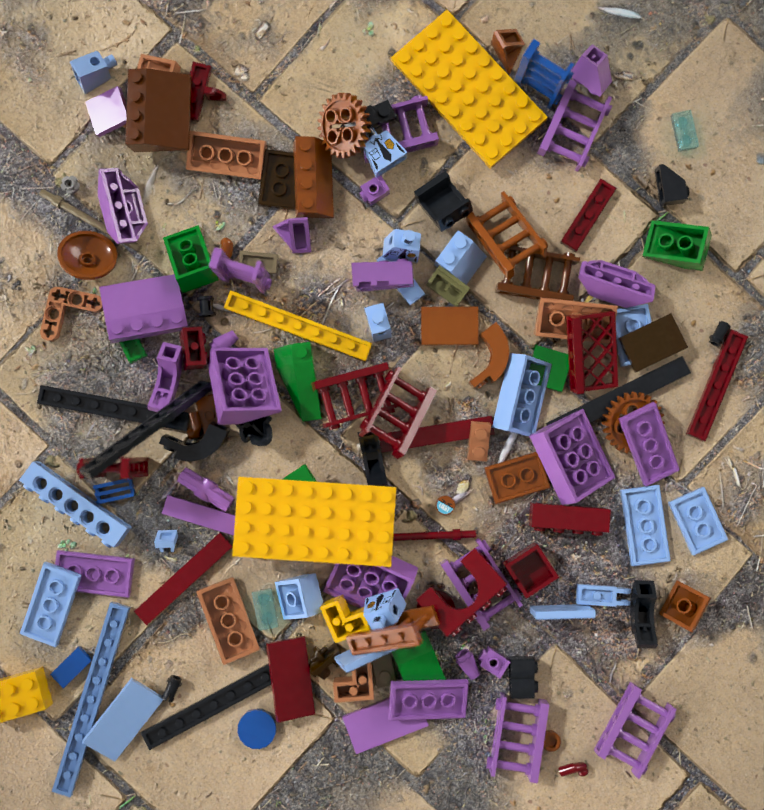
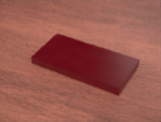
M305 636L266 643L276 722L280 723L314 715L315 707Z

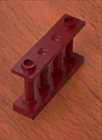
M388 362L311 383L313 391L318 390L321 393L329 422L322 424L323 428L329 427V430L340 428V423L369 416L373 407L365 382L367 380L366 377L373 375L376 378L381 393L385 385L384 372L389 370ZM352 380L358 383L366 411L357 415L354 413L347 385H349L348 381ZM337 385V388H340L347 413L346 418L336 420L328 391L330 386ZM386 399L382 409L393 413L395 412L394 408L398 406L395 404L391 405V402Z
M399 366L387 373L385 377L386 384L368 418H364L359 427L361 428L359 436L363 437L370 431L391 444L392 448H394L392 456L397 459L405 456L437 392L432 387L425 391H420L398 377L402 369ZM395 383L417 397V405L413 407L390 393L393 384ZM387 399L408 412L410 416L409 421L405 423L382 409L381 407ZM377 415L401 429V437L396 439L373 425Z
M148 457L120 458V462L113 463L94 478L107 477V472H118L120 478L147 477ZM79 458L76 466L79 479H87V477L81 475L79 468L93 458Z

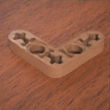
M63 287L52 288L48 295L40 329L41 337L50 342L56 341L59 338L67 307L94 313L102 312L101 297ZM59 292H60L62 295L68 296V297H67V299H64V298H59V299H58V298L55 297V294H59ZM75 295H81L82 302L78 305L73 303ZM97 299V301L100 303V305L96 306L94 309L93 305L87 304V300L96 302ZM54 309L59 311L57 319H51L50 312ZM48 321L57 323V325L48 324ZM47 330L54 331V335H50L49 337V335L46 334Z

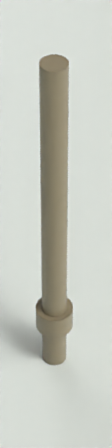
M45 189L40 191L39 195L50 201L53 206L66 210L109 235L105 224L65 202V199L59 195H53ZM136 242L123 243L137 252L142 247Z

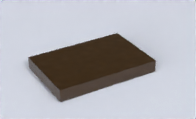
M265 149L258 206L296 211L293 152Z
M672 313L618 338L635 373L688 348Z

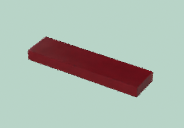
M600 179L560 243L576 253L617 188Z

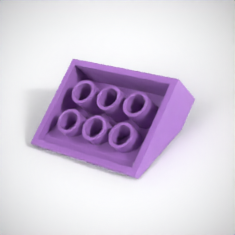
M174 274L99 287L111 344L178 332L182 328L188 327L180 288Z
M211 348L207 364L219 425L241 424L281 412L268 348Z
M584 409L578 410L529 435L562 505L579 502L615 478Z
M392 556L391 567L335 563L323 592L334 597L343 594L347 603L358 608L364 607L367 597L399 588L405 600L415 580L418 567Z

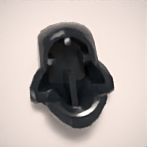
M270 415L235 424L244 443L250 441L251 444L256 446H267L272 441V428L269 424L272 417Z

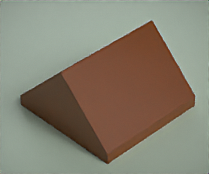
M677 580L659 614L693 633L711 598Z

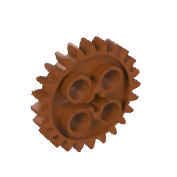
M337 93V95H332V99L327 98V104H322L324 111H319V114L322 116V119H317L321 123V126L317 128L322 132L319 137L324 138L321 144L327 145L325 150L331 151V155H336V158L355 157L356 153H361L360 148L366 147L363 141L369 140L366 133L371 132L367 128V125H370L371 122L367 121L366 118L370 114L364 113L367 106H361L362 100H357L356 95ZM356 123V126L332 128V125Z
M633 391L631 395L624 393V398L617 396L618 402L616 403L611 400L610 402L613 407H606L609 413L603 414L607 421H603L602 424L606 425L607 428H604L602 431L609 433L605 439L611 440L610 445H616L615 449L622 450L626 454L630 451L623 429L620 431L617 429L620 424L619 415H627V410L631 405L633 406V411L652 402L657 404L656 400H651V396L646 395L644 397V393L641 392L638 395Z

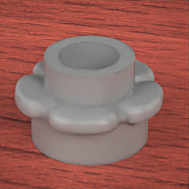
M65 176L62 179L61 189L64 192L66 191L67 194H74L79 190L80 184L75 176Z

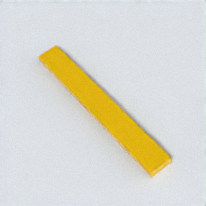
M231 290L224 305L226 310L365 362L372 347V343Z

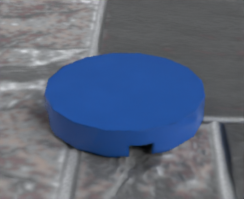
M264 709L249 710L241 717L237 733L245 746L251 749H261L267 747L273 741L276 734V722L270 712Z

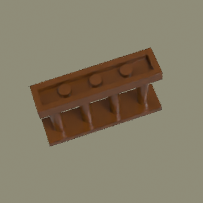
M515 244L504 252L508 253V259L515 257V255L528 248H522ZM538 251L526 259L523 282L520 286L513 285L511 279L507 280L504 275V280L497 283L495 293L540 300V297L573 301L574 295L569 294L568 285L572 264L577 265L580 262V257H575L573 253H564L562 255L547 252V256L544 258ZM534 258L545 260L542 284L539 289L531 288L532 285H530ZM553 261L564 263L561 286L558 292L550 291L549 288Z

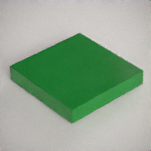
M535 345L532 357L552 364L546 388L562 392L569 371L568 354ZM530 363L529 370H536L540 374V381L537 385L541 386L546 366Z

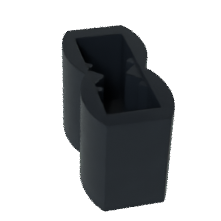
M509 656V695L511 699L535 698V693H538V682L534 680L535 673H538L537 661H534L532 656Z

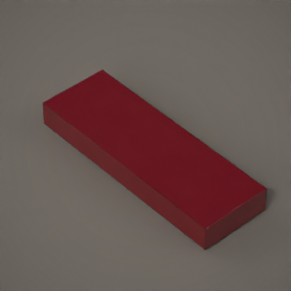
M197 62L192 63L190 71L192 76L190 120L199 122L205 98L204 86L208 87L212 71L210 65Z

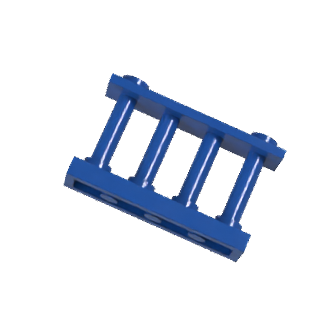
M533 39L522 56L514 81L519 87L522 84H527L551 99L547 106L550 109L553 104L557 105L563 95L560 93L565 83L568 84L574 74L572 72L574 63L571 62L568 68L564 70L542 56L540 51H538L540 42Z

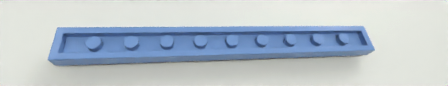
M113 601L109 604L52 789L54 793L67 797L73 795L88 747L82 743V740L95 724L130 611L129 606Z

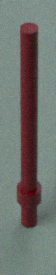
M460 529L440 532L393 533V541L453 539V541L461 540V538H476V530L460 531Z

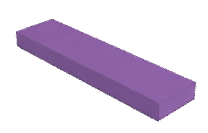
M167 495L162 514L234 535L235 515Z

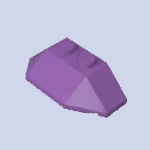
M119 168L99 169L98 199L108 234L117 244L137 242L148 224L139 188Z
M603 260L582 261L578 277L590 296L624 308L649 303L654 300L656 286L649 283L639 273Z

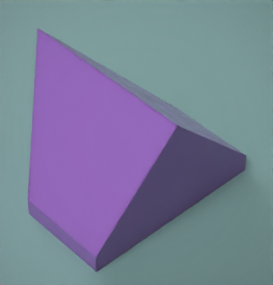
M308 217L286 219L272 226L292 250V253L311 252Z

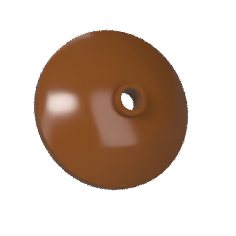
M78 231L66 236L60 242L57 257L60 266L69 275L83 280H95L108 275L115 268L117 250L113 242L100 233Z

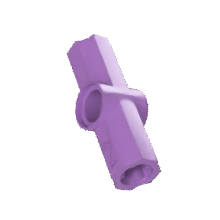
M185 467L178 477L177 482L193 491V494L198 498L212 503L222 511L227 512L235 497L219 488L215 482L198 475L190 468Z

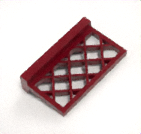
M615 311L566 315L570 390L575 394H584L585 391L618 387ZM609 316L610 323L604 329L599 322L603 317ZM583 319H590L593 322L587 331L582 328ZM596 326L603 331L597 339L590 335ZM607 334L611 342L605 348L599 342ZM587 337L594 341L588 350L583 347V341ZM597 345L604 350L598 358L591 354ZM608 353L611 355V362L606 367L600 361ZM588 355L595 360L589 369L584 366V360ZM599 363L605 369L597 377L592 371ZM607 372L612 374V383H604L601 380ZM591 374L596 380L592 385L585 386V379Z

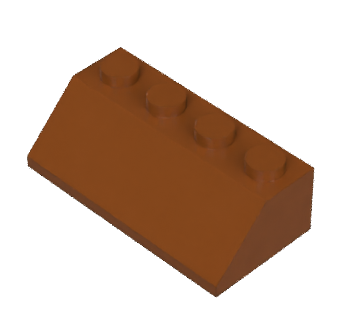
M295 136L296 218H334L331 151L325 150L327 145L321 144L323 140L317 137Z

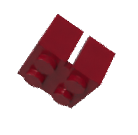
M535 542L502 563L526 599L559 578L543 551Z

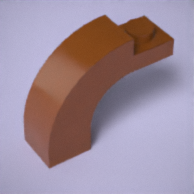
M497 322L479 335L489 349L490 361L487 368L469 382L472 388L477 386L480 389L488 382L486 380L487 377L492 383L495 382L507 366L509 359L508 340Z

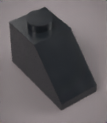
M660 164L654 170L660 207L684 203L689 197V187L686 186L685 180L666 165Z

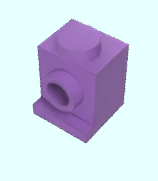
M379 176L361 185V192H359L364 202L368 201L371 206L388 196L390 189L382 176ZM372 187L377 188L375 192L370 191Z
M489 646L486 650L483 649L478 656L479 665L499 679H501L510 664L507 657ZM495 659L497 661L496 664L490 665V661Z

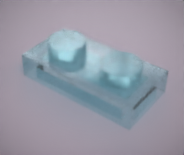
M691 110L672 113L670 117L678 152L698 148L699 143Z
M272 588L253 591L252 597L259 631L277 628L279 625Z

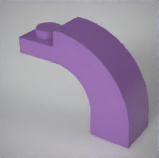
M166 342L162 343L157 356V380L147 406L148 410L158 412L175 399L182 371V346Z

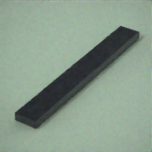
M683 356L545 424L546 426L581 409H584L591 423L603 417V414L609 413L606 407L612 408L613 406L610 401L612 400L617 403V396L624 398V393L631 395L632 391L636 392L637 395L639 392L644 393V396L691 372Z
M200 380L79 468L81 475L90 479L99 475L211 392V382Z
M40 385L37 404L138 423H143L156 413L155 411L148 410V405L44 385ZM182 412L163 427L187 431L190 424L189 412Z
M269 663L143 730L141 735L148 749L151 750L270 686Z

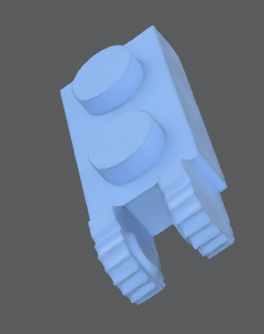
M577 584L576 604L616 607V605L630 606L629 600L616 599L617 593L630 594L631 589L616 586Z

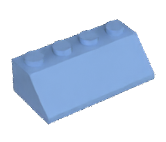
M509 353L492 428L528 437L536 432L551 363L524 354ZM530 363L546 366L541 386L537 385L540 381V374L536 370H529Z

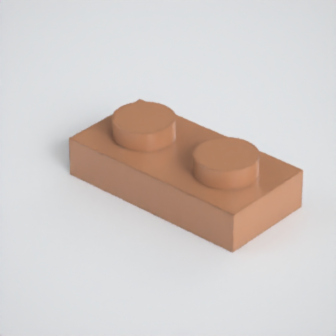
M471 421L467 452L468 460L487 461L491 431L490 422Z

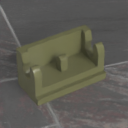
M440 265L426 284V286L455 307L459 305L470 289L469 286Z

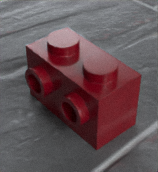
M202 326L182 328L179 334L183 351L184 370L203 369L206 363H208V353L205 352L204 348L206 336L202 332Z

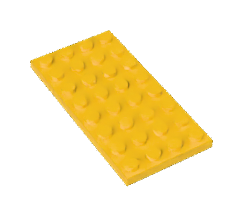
M448 10L444 11L391 57V62L423 96L428 97V102L490 169L548 118Z
M238 477L232 556L391 567L396 487Z

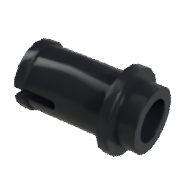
M719 321L713 335L709 336V342L714 346L720 347L721 344H724V338L731 326L724 321Z
M171 675L167 679L168 684L162 695L163 700L166 701L169 696L168 702L174 701L178 688L182 686V679L179 676Z

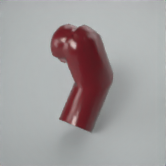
M584 762L570 763L559 767L561 777L577 772L579 776L584 777L589 773Z

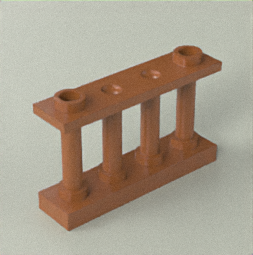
M505 191L501 192V204L481 216H475L471 212L466 217V222L507 280L514 277L515 265L539 251L545 258L547 256L548 244L543 237L540 238L518 210L513 197H508ZM506 209L512 215L511 218L492 230H486L483 227L486 221ZM516 223L523 230L502 244L494 242L496 235ZM526 237L534 244L513 258L507 259L504 255L505 250Z
M433 605L409 609L402 612L396 624L380 629L350 633L346 636V640L352 655L419 646L423 642L419 631L422 628L438 626L440 622Z

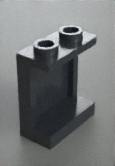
M446 171L414 191L417 203L441 232L451 228L456 222L473 212L471 201L469 198L465 199L457 190Z

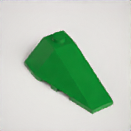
M311 342L275 348L276 368L302 421L322 419L318 390L313 391L311 386L312 382L317 381Z

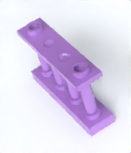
M570 79L537 154L544 157L546 151H553L578 162L575 171L578 172L582 166H586L589 160L587 153L604 115L608 116L612 105H610L612 97L608 96L604 104L577 93L578 90L574 89L577 83ZM569 100H576L600 111L597 121L570 110V107L567 106ZM568 117L593 128L589 138L562 127V124L559 123L561 118ZM559 133L584 144L585 148L580 155L555 144V141L552 140L554 134L558 135Z
M418 95L411 100L391 105L395 114H398L404 136L403 141L398 143L407 153L438 145L437 132L432 133L429 131L423 109L428 104L427 96L422 97ZM416 109L422 131L421 136L415 138L411 136L405 114L406 111ZM388 123L381 126L382 131L386 130L391 134ZM363 151V157H364L365 164H366V163H369V161H368V159H367V157H366V154H365V152Z
M214 247L209 267L222 281L229 283L230 278H237L254 283L263 294H265L266 290L270 289L272 279H270L271 276L261 261L257 260L256 266L252 267L230 260L223 249Z
M479 538L475 539L478 544L476 548L481 553H484L489 563L507 582L488 553L491 549L486 541H481ZM467 554L455 562H448L447 559L440 562L442 568L469 607L476 600L478 593L469 595L466 589L469 587V584L475 581V578L472 574L461 579L456 575L458 568L463 566L460 560ZM509 583L505 586L510 593L509 596L488 610L481 612L478 610L475 613L477 615L476 620L483 631L490 627L488 624L490 617L514 601L519 607L522 606L520 601L522 596L517 589L513 590Z
M630 682L594 751L604 760L607 755L611 754L632 766L631 772L636 778L640 779L646 773L648 762L669 723L675 719L677 709L668 702L665 708L643 697L641 694L642 689ZM640 703L658 713L660 717L656 725L632 713L634 704ZM630 720L650 731L651 734L647 742L645 743L624 731L623 725L625 721ZM620 737L642 749L638 759L636 760L614 748L613 744L616 738Z
M501 692L500 698L496 699L495 709L498 710L491 757L488 756L486 767L489 769L490 775L494 777L496 768L524 772L531 783L538 784L549 703L545 699H538V704H535V706L506 701L505 693ZM505 709L534 714L536 716L535 724L526 725L503 721ZM502 729L531 733V736H533L532 743L527 745L502 741ZM499 748L528 753L530 755L529 763L520 764L498 760Z

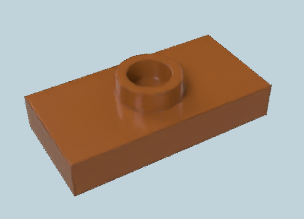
M213 394L202 397L195 403L204 433H206L212 421L218 423Z

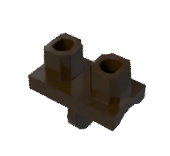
M335 642L329 648L326 645L321 649L317 646L313 648L315 654L310 658L312 662L309 664V667L314 677L318 675L325 680L331 673L328 668L330 664L333 663L336 667H340L334 658L341 654L340 648Z

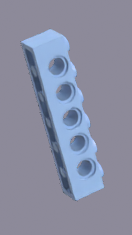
M33 461L19 480L24 484L23 487L30 492L35 491L39 494V498L42 501L53 504L56 511L70 516V520L74 524H81L87 528L85 531L94 537L98 536L102 539L101 542L109 548L119 546L132 528V526L101 504H96L94 499L40 461ZM43 478L47 481V486L45 488L41 486V480ZM58 489H60L63 494L61 499H58L56 496V492ZM74 500L78 503V509L76 511L72 508V502ZM89 511L94 515L92 522L87 518ZM104 523L110 526L108 533L103 530Z

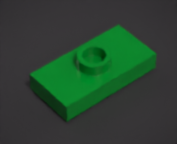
M140 339L119 342L129 364L148 357Z

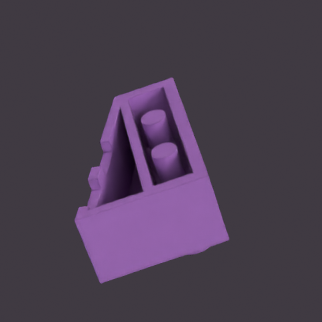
M398 259L395 262L383 260L378 262L351 263L353 287L358 292L414 287L413 264L408 259Z

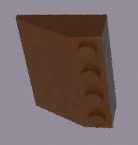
M148 68L128 69L125 145L133 152L189 151L191 75Z

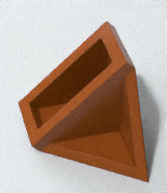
M517 29L496 30L493 33L491 45L510 75L525 43Z

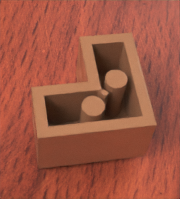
M372 661L353 670L352 676L334 677V703L374 700Z

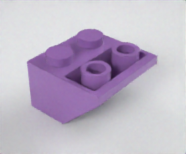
M592 44L581 55L572 69L574 73L572 79L576 83L588 88L591 94L600 97L611 84L612 79L608 55Z

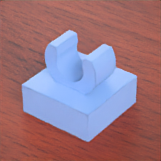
M158 530L154 541L155 548H159L160 552H164L165 548H171V552H174L178 538L177 530Z

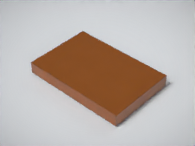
M421 307V345H479L478 307Z
M537 451L484 467L495 504L551 488Z

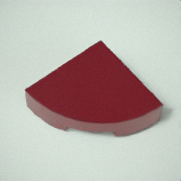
M204 86V94L208 101H226L225 92Z

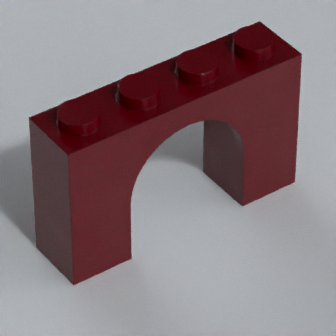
M474 548L460 560L473 575L478 585V595L472 605L462 609L452 607L434 587H430L416 599L421 607L434 606L440 622L438 627L446 637L451 634L453 637L462 630L460 626L464 622L468 624L477 617L475 613L480 608L484 611L492 604L490 600L495 595L499 598L507 591L505 586L508 583L477 548Z

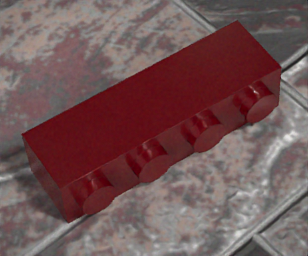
M530 503L529 526L534 527L535 531H545L546 528H553V532L565 533L566 529L572 530L574 534H584V531H592L591 535L603 536V532L609 533L611 509Z

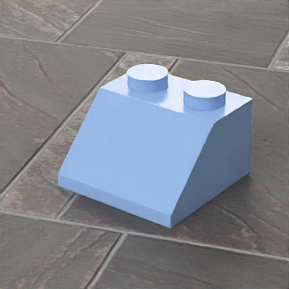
M458 230L435 260L434 265L437 268L440 265L467 285L487 256L473 240Z
M316 573L304 574L275 582L283 620L309 618L322 612L320 606L323 604V599Z

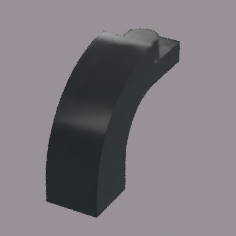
M212 421L204 437L198 442H185L165 434L161 437L159 444L163 445V448L168 451H177L174 457L177 460L198 461L210 456L220 448L231 428Z
M370 431L361 437L359 436L360 432H358L367 485L388 486L379 437Z

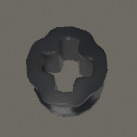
M214 296L197 297L200 305L199 317L216 316V312L213 309Z

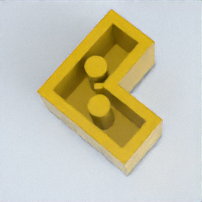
M343 594L325 601L320 606L335 643L346 640V636L350 633L371 630L363 614L364 607L350 612Z

